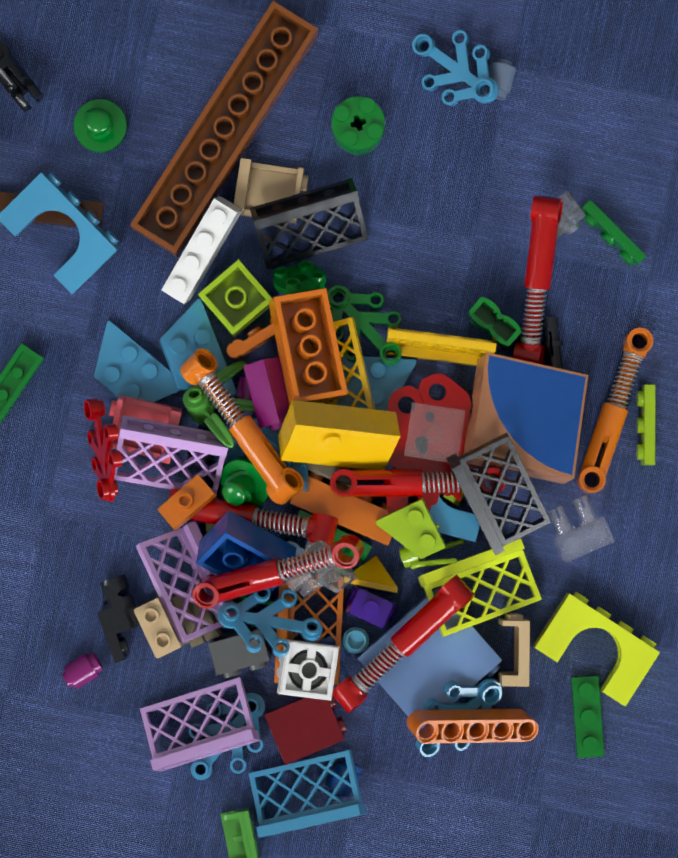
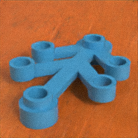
M457 30L452 35V42L456 46L458 63L436 48L432 37L426 34H419L412 42L413 51L422 57L430 56L451 71V73L436 76L431 74L425 75L422 79V87L432 92L437 90L439 86L463 81L471 86L470 88L458 91L452 89L445 90L442 94V101L448 106H455L459 101L472 98L483 104L491 103L496 99L499 87L497 82L489 77L487 60L490 57V51L487 47L477 45L472 51L473 58L477 60V78L470 72L467 51L470 37L466 32ZM463 34L465 37L464 41L462 43H458V36ZM425 42H428L429 48L426 51H423L422 45ZM484 49V56L482 58H478V51ZM433 78V86L427 87V81ZM485 86L490 87V92L487 95L482 93ZM450 93L454 94L452 102L447 101V96Z
M270 588L262 590L267 594L265 597H260L257 594L258 592H255L240 603L226 602L218 609L217 618L220 624L229 629L234 628L246 643V649L251 653L261 650L263 640L258 634H252L246 624H252L257 627L271 645L273 653L277 657H285L289 652L290 644L287 640L280 639L272 628L298 632L302 639L307 642L317 641L323 629L320 621L315 618L297 621L274 617L282 610L295 606L297 594L291 589L284 590L280 599L258 613L247 611L258 603H266L270 598ZM291 596L293 601L288 602L284 597ZM233 611L236 613V616L229 617L226 613ZM313 625L316 627V630L311 631L307 626ZM255 640L259 645L254 647L249 642ZM283 645L286 650L279 651L276 646Z
M486 679L478 686H459L457 682L450 681L444 687V693L449 699L456 700L459 697L473 698L467 703H438L436 699L431 698L425 701L423 710H429L434 705L436 706L433 710L477 709L478 707L480 709H491L492 705L500 701L502 687L495 679ZM453 688H456L453 693H450ZM417 740L416 747L423 756L431 757L439 751L440 743L425 744ZM470 743L452 744L457 750L462 751L465 750Z
M257 693L246 694L248 702L253 701L256 703V709L251 712L255 730H258L260 737L259 717L265 711V701ZM214 702L207 705V712L210 711V707L213 705ZM218 704L219 712L214 716L218 718L221 714H229L232 707L226 704ZM236 710L235 713L239 714L229 724L235 728H241L246 723L245 716ZM195 723V724H193L194 727H195V726L201 727V725H202L201 723ZM209 724L204 732L209 735H217L223 724ZM228 727L225 730V732L231 731V729ZM189 728V735L194 739L196 736L193 734V729ZM260 737V747L257 750L253 749L251 744H248L247 748L253 753L261 751L264 747L263 739ZM242 746L232 749L233 760L230 763V768L236 774L243 773L247 768ZM221 753L194 761L191 765L192 776L198 780L209 778L213 773L212 764ZM240 760L243 763L242 770L234 768L235 761ZM199 764L205 766L206 771L204 774L197 772L196 768Z

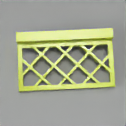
M521 539L503 546L505 551L497 555L491 549L418 577L428 601L434 597L432 589L439 586L442 587L455 575L475 581L472 588L474 593L478 584L492 589L487 603L475 597L471 600L484 606L481 617L475 619L466 614L471 603L470 601L464 606L462 612L458 611L455 613L460 616L456 627L447 630L445 624H443L439 628L442 637L542 600L523 551L525 547ZM517 557L522 566L519 576L505 571L509 560ZM503 563L502 568H499V567L495 566V565H498V564ZM487 568L499 572L494 586L481 580L484 570ZM479 572L477 578L471 575ZM503 574L516 580L511 594L498 588ZM520 582L530 587L533 595L532 598L523 600L515 596ZM495 592L509 597L505 608L501 610L490 605ZM513 600L519 602L517 604L511 605ZM488 609L495 611L486 615ZM464 618L470 620L469 622L461 624Z

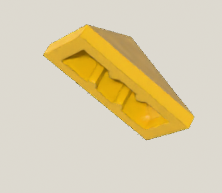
M377 556L346 575L344 583L395 593L398 590L397 585Z

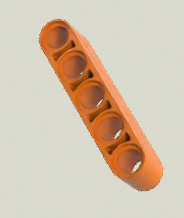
M523 709L416 710L408 716L406 721L411 733L418 741L425 744L527 742L534 739L539 731L537 722Z

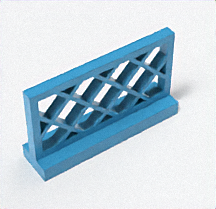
M351 750L249 773L259 827H256L258 838L367 814L366 805L362 803ZM345 757L347 769L343 776L333 771L331 767L336 759ZM329 761L327 766L321 762ZM313 764H317L324 769L317 782L305 775ZM304 767L302 772L297 768ZM287 770H292L299 775L292 788L281 781ZM280 772L277 778L272 775L274 773ZM328 772L340 780L333 793L321 785ZM266 775L274 781L267 794L259 789L257 777ZM303 778L314 785L308 798L296 791ZM343 783L352 788L354 800L344 801L336 796ZM278 784L289 791L282 804L271 797ZM318 789L330 796L323 807H319L311 802ZM293 795L305 802L297 813L286 807ZM334 799H335L337 802H339V803H337V804H332V805H331V803L333 802ZM268 800L279 807L275 817L271 819H265L263 809ZM308 805H310L312 808H314V809L306 810L307 807H308ZM283 811L288 813V815L281 816Z

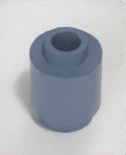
M497 59V62H491L489 67V77L494 79L499 87L496 97L498 100H506V96L510 94L516 72L512 62L505 59ZM489 86L484 87L486 89L485 95L490 92Z

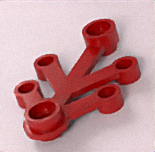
M97 398L86 399L84 401L85 417L88 421L94 420L95 430L87 432V440L96 457H92L91 465L94 473L99 478L96 485L97 494L101 501L113 502L115 496L118 495V485L116 480H114L115 468L121 467L123 462L122 454L119 450L110 451L111 440L118 439V429L116 424L104 425V429H102L101 416L105 415L103 400H98Z

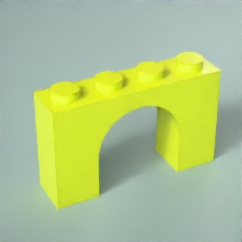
M577 592L574 595L566 593L536 639L533 647L558 663L572 639L579 632L588 628L604 629L615 640L618 656L614 668L599 690L626 707L660 654L659 651L654 649L656 643L645 636H642L641 639L637 638L632 634L633 628L622 621L617 625L609 619L611 614L599 606L594 610L586 605L589 600Z

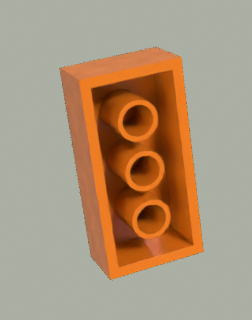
M326 288L273 297L268 304L289 407L292 400L320 403L342 399L348 394Z

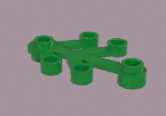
M342 285L331 287L327 294L330 309H332L333 322L342 320L343 312L349 318L354 317L359 342L361 330L380 351V358L385 365L394 366L398 364L402 357L400 347L393 342L386 343L369 323L386 324L389 328L396 329L402 323L401 315L397 311H390L389 313L358 312L353 305H369L373 310L381 309L384 305L383 295L379 292L355 294ZM342 296L344 299L342 302L337 303L334 301V298ZM373 298H380L381 302L375 305L371 302ZM395 316L398 318V321L390 323L388 321L389 318ZM339 327L337 331L341 333V336L337 339L342 342L344 339L343 329ZM347 349L345 353L346 359L351 363H355L356 357H350L348 355L350 351ZM389 352H393L396 354V357L389 360L386 358V355Z

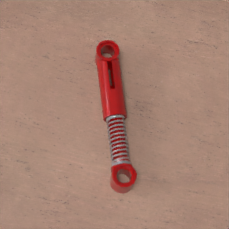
M535 195L531 206L532 225L524 287H527L526 291L529 292L526 294L528 299H525L527 304H524L527 306L524 309L526 311L524 313L526 317L523 318L525 322L522 323L525 326L522 327L524 332H521L523 334L520 337L521 340L516 342L513 358L543 365L545 347L540 343L542 338L540 330L543 329L540 325H543L542 320L544 319L542 317L544 312L542 311L545 310L543 306L546 305L544 303L546 301L544 297L547 296L545 292L551 288L557 231L562 217L563 200L562 198Z
M488 468L486 473L498 476L500 469ZM341 469L336 471L330 480L332 492L338 497L422 496L423 492L429 491L430 493L431 490L434 493L436 490L439 493L440 490H443L444 493L445 490H448V493L450 490H453V493L455 490L458 493L462 490L452 472L449 474L447 472L445 474L442 472L440 474L438 472L435 474L433 472L430 474L426 472L424 474L422 469ZM341 476L348 477L351 481V487L346 491L339 490L336 487L337 478ZM483 478L480 490L491 493L492 489L486 486L485 478ZM357 481H384V485H357ZM505 483L500 484L497 494L503 491L506 486Z
M171 489L169 493V498H171L180 489ZM219 498L211 500L188 520L216 524L230 510L266 531L270 530L272 532L274 530L284 534L288 532L289 535L293 534L294 536L297 534L298 537H306L308 542L321 546H330L334 543L338 519L330 515L313 513L311 517L304 516L301 518V515L297 517L296 514L292 517V514L287 516V513L284 515L282 512L278 514L277 511L274 513L273 510L270 513L269 510L264 512V509L260 511L258 505L243 503L239 506H233L225 499Z
M349 534L344 535L338 542L332 543L328 548L324 547L323 550H314V553L310 551L309 554L306 552L305 556L303 554L300 556L296 555V558L292 556L291 559L287 558V561L285 559L281 561L278 557L223 574L206 575L194 588L193 600L199 607L209 609L223 601L286 584L289 578L301 577L302 574H311V572L314 573L315 571H320V569L324 570L325 568L328 569L335 566L350 569L358 563L363 554L364 546L360 538ZM342 548H350L354 552V555H345L342 551ZM204 587L210 588L214 595H208L204 591Z
M458 575L452 577L424 607L391 636L392 642H389L390 646L386 645L387 649L379 652V656L376 655V659L372 658L373 662H369V666L365 665L366 668H362V672L359 671L354 677L349 676L333 690L332 696L350 714L367 699V692H369V689H372V686H375V682L378 683L382 676L389 673V669L392 670V666H396V663H399L403 656L410 657L446 621L474 598V592Z

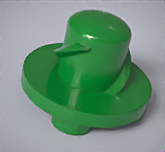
M104 99L92 100L78 110L74 119V132L78 141L89 151L97 153L109 152L118 147L126 138L127 121L122 110L113 102Z
M301 261L296 266L279 267L274 270V288L286 295L322 289L327 282L326 273L322 269L315 267L312 261Z
M238 456L225 465L221 474L222 495L229 504L239 506L243 503L258 505L259 507L268 499L267 484L249 459Z

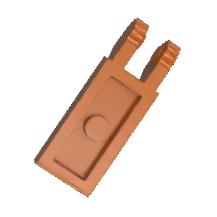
M272 319L269 320L271 325L262 329L259 326L247 333L248 339L244 341L234 340L226 348L227 355L236 360L237 358L240 359V357L245 356L275 338Z

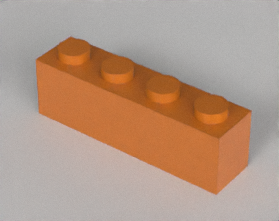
M309 471V491L301 490L291 499V504L311 513L336 517L338 519L337 524L387 546L389 545L392 536L377 526L375 522L377 519L388 515L387 504L383 503L381 507L371 504L373 500L371 497H338L332 492L330 485L323 483L324 477ZM336 483V487L341 491H346L349 489L346 486Z

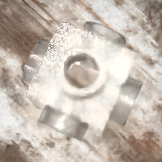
M568 191L557 197L563 200L562 217L558 225L557 238L563 233L569 236L581 226L578 222L586 216Z

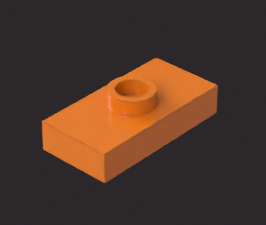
M197 474L157 510L171 527L177 531L213 500L216 494Z

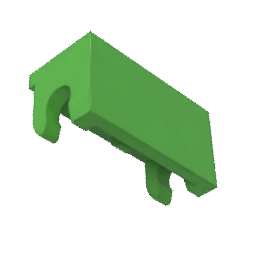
M246 807L221 812L220 816L229 858H260L250 808Z

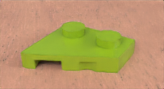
M423 498L375 521L377 526L421 559L446 548V544Z

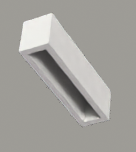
M221 196L213 199L164 284L163 292L183 304L192 299L243 210Z

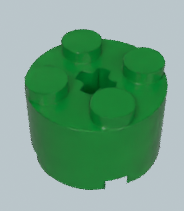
M351 97L341 102L335 108L332 116V136L337 146L353 155H364L373 151L382 140L385 128L384 115L380 107L371 98ZM359 121L360 124H363L361 131L353 127L354 122Z

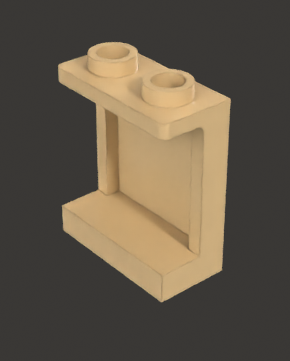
M241 158L234 205L243 210L240 215L252 217L251 207L301 193V191H307L309 176L304 175V168L302 167L293 169L253 163L251 159ZM297 218L292 219L289 223L297 224Z
M159 597L134 609V613L156 658L169 654L185 645V643H180Z
M505 613V618H498V623L502 626H514V671H498V682L501 686L529 687L530 621L523 618L521 613Z

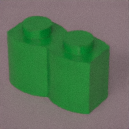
M480 297L467 313L469 321L476 328L487 331L493 343H497L496 345L501 348L507 349L522 332L519 325L512 318L502 315L497 305L487 298Z

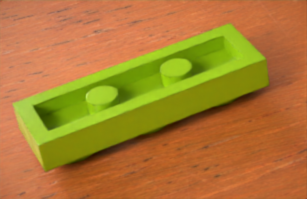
M655 385L641 386V391L636 393V405L641 407V417L636 419V432L641 433V444L636 446V459L640 460V466L655 465Z

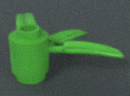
M238 361L217 373V377L220 378L219 383H226L240 372L247 363L245 361ZM200 386L189 388L183 395V403L190 418L198 424H206L225 446L233 448V438L224 422L215 413L216 405H213L210 397H207V393H204L205 389H201ZM234 398L233 402L237 401L235 405H240L238 409H243L242 411H255L252 400Z

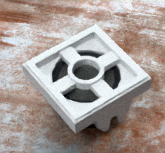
M285 639L289 642L290 649L285 657H278L280 665L276 670L277 677L279 678L277 693L331 701L339 646Z

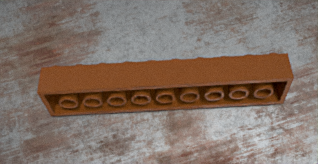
M272 1L131 222L130 226L134 231L178 258L213 199L216 198L318 38V28Z

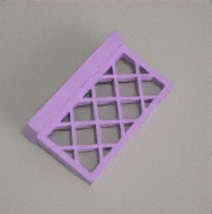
M122 415L116 451L119 450L124 455L122 457V464L129 461L135 470L130 473L118 472V467H116L114 480L171 490L181 489L197 474L201 478L208 475L213 481V486L210 489L217 495L228 447L212 431ZM124 439L136 441L140 447L129 453L123 446ZM154 445H160L164 447L166 452L155 457L149 448ZM182 449L190 451L193 455L184 462L175 454ZM144 451L151 461L139 466L133 457ZM208 454L219 456L218 462L209 467L202 459ZM171 456L177 466L166 471L160 462ZM197 461L204 470L193 476L186 467ZM155 465L161 475L156 478L148 477L144 471ZM182 470L188 479L183 482H175L171 475Z
M196 521L186 524L177 531L174 530L136 545V549L181 644L217 629L225 628L218 621V609L226 602H233L230 599L217 603L209 609L200 608L198 618L186 612L189 602L197 605L193 600V596H191L194 585L197 586L206 575H216L196 564L199 543L203 538ZM178 537L182 545L181 552L168 547L172 538ZM153 546L161 550L158 561L149 556L147 547ZM166 553L178 558L175 569L163 563ZM183 561L191 565L193 569L192 577L180 572ZM160 570L173 575L170 585L161 581L159 577ZM177 577L189 582L186 593L174 588ZM204 587V591L208 595H214L210 588ZM172 594L184 599L181 610L172 605L170 601ZM205 610L212 612L218 623L212 625L202 620ZM233 611L226 613L229 617L236 616V613ZM184 618L195 623L193 633L186 635L182 627Z
M240 677L140 708L152 755V760L150 761L153 771H165L261 741L258 730H255L244 685ZM236 685L239 695L233 705L222 697L227 688ZM220 690L218 696L213 693ZM207 694L216 698L209 712L197 706L201 697ZM195 698L193 703L188 701ZM220 701L232 707L225 721L213 715ZM181 702L191 706L184 720L172 714L177 704ZM169 706H170V708H169L168 711H166L165 709H163V708H165V707H169ZM195 709L207 715L200 729L188 723ZM159 710L166 714L159 728L151 724L150 712ZM236 710L244 714L247 726L235 728L229 724ZM170 717L182 723L175 737L163 731ZM211 718L223 724L219 733L215 736H210L204 732ZM186 726L198 732L193 742L189 744L179 740ZM227 727L231 729V731L225 732ZM163 734L173 741L167 751L159 753L156 743L160 735ZM202 735L207 737L205 739L200 740ZM177 743L182 745L180 747L174 748Z

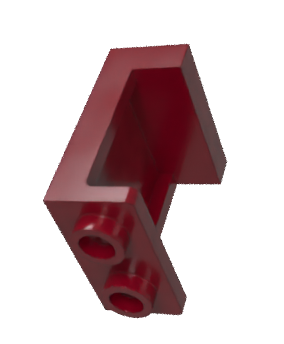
M333 696L331 701L304 697L280 708H274L265 712V718L285 765L345 740L343 733L347 732V728L342 716L337 718L333 708L337 707Z

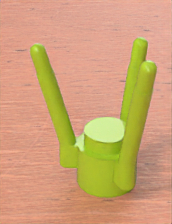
M464 539L445 543L446 548L442 550L464 544L465 541ZM405 546L399 548L405 568L411 567L412 570L419 567L457 563L456 558L422 561L426 557L423 559L419 558Z

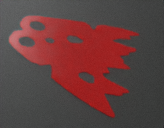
M440 373L422 379L418 389L412 386H405L392 392L388 401L387 411L396 412L400 438L388 464L397 469H422L424 474L426 472L429 474L431 472L433 474L436 472L438 474L440 472L443 474L445 472L448 474L450 472L453 473L446 458L455 453L458 457L463 455L467 426L472 415L469 413L472 402L468 393L452 379ZM437 383L443 385L446 390L445 397L438 401L433 400L429 396V388ZM406 396L412 398L415 402L414 410L408 414L402 413L398 408L399 400ZM427 411L434 414V420L427 421L425 419ZM420 436L428 439V449L424 454H420L415 446V439ZM468 464L471 469L477 468L481 470L482 466ZM486 479L493 488L496 481ZM431 490L430 493L429 491L423 492L422 496H417L418 500L423 498L430 512L431 507L437 504L441 493L446 496L453 495L456 500L460 501L461 490L459 493L457 490L454 493L453 490H450L449 493L448 490H445V493L443 490H440V493L438 490L435 493ZM386 496L388 514L408 505L409 496Z

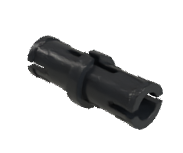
M558 317L544 318L542 320L544 334L542 345L545 347L547 366L564 369L561 354L563 340H560Z

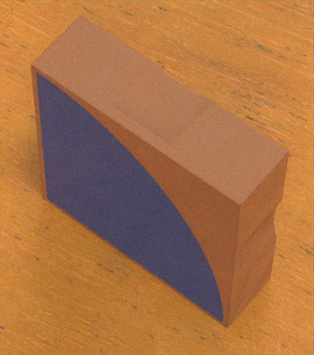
M486 352L477 360L472 393L473 409L467 426L463 454L508 433L529 477L561 484L574 479L588 375ZM504 443L496 447L493 456L505 459L509 450L507 444ZM476 457L467 463L482 466L485 459ZM490 461L488 468L501 469L502 464ZM507 467V470H512L516 472L520 471L519 468L516 467Z

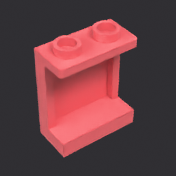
M119 394L118 401L112 400L109 416L114 417L112 424H116L119 437L122 415L179 426L182 408ZM118 439L111 440L110 451L116 449ZM127 439L123 441V446L128 452H132L140 447L136 441ZM154 445L149 448L155 457L166 452L164 447L160 445ZM144 451L140 453V455L147 456ZM171 456L161 462L170 464Z

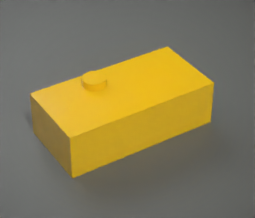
M292 400L278 434L281 461L366 470L385 469L400 438L396 412Z

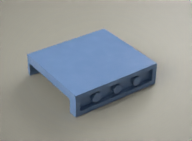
M438 587L432 590L434 596L440 590ZM427 596L357 656V659L364 667L365 665L369 666V662H373L372 658L376 659V655L379 656V652L387 649L386 645L390 646L389 642H392L391 636L429 602ZM454 614L444 623L446 629L456 627L460 616ZM464 618L461 624H464L468 621ZM473 626L442 637L438 629L410 657L403 656V659L399 660L396 666H392V670L389 669V673L382 676L378 683L405 714L409 716L416 710H423V704L431 698L436 699L438 703H461L458 699L451 700L444 693L445 685L450 681H455L459 686H478L480 684L478 681L485 675L491 677L501 668L498 664L502 659ZM453 688L450 693H453L456 688ZM436 705L431 706L429 710H433Z

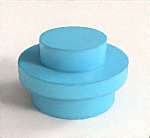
M359 627L348 629L343 635V646L350 653H362L369 645L367 632Z

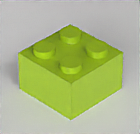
M239 259L198 294L234 338L269 308L268 303L272 300V297Z

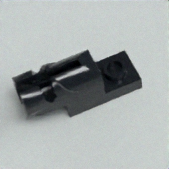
M0 41V83L23 112L32 109L24 98L27 92L38 103L43 99L44 95Z
M125 574L100 582L104 605L107 604L108 608L97 612L114 663L128 658L126 653L130 652L126 638H121L119 633L139 626V621L134 613V609L137 607L133 595L128 594L125 596L120 594L123 589L129 587Z

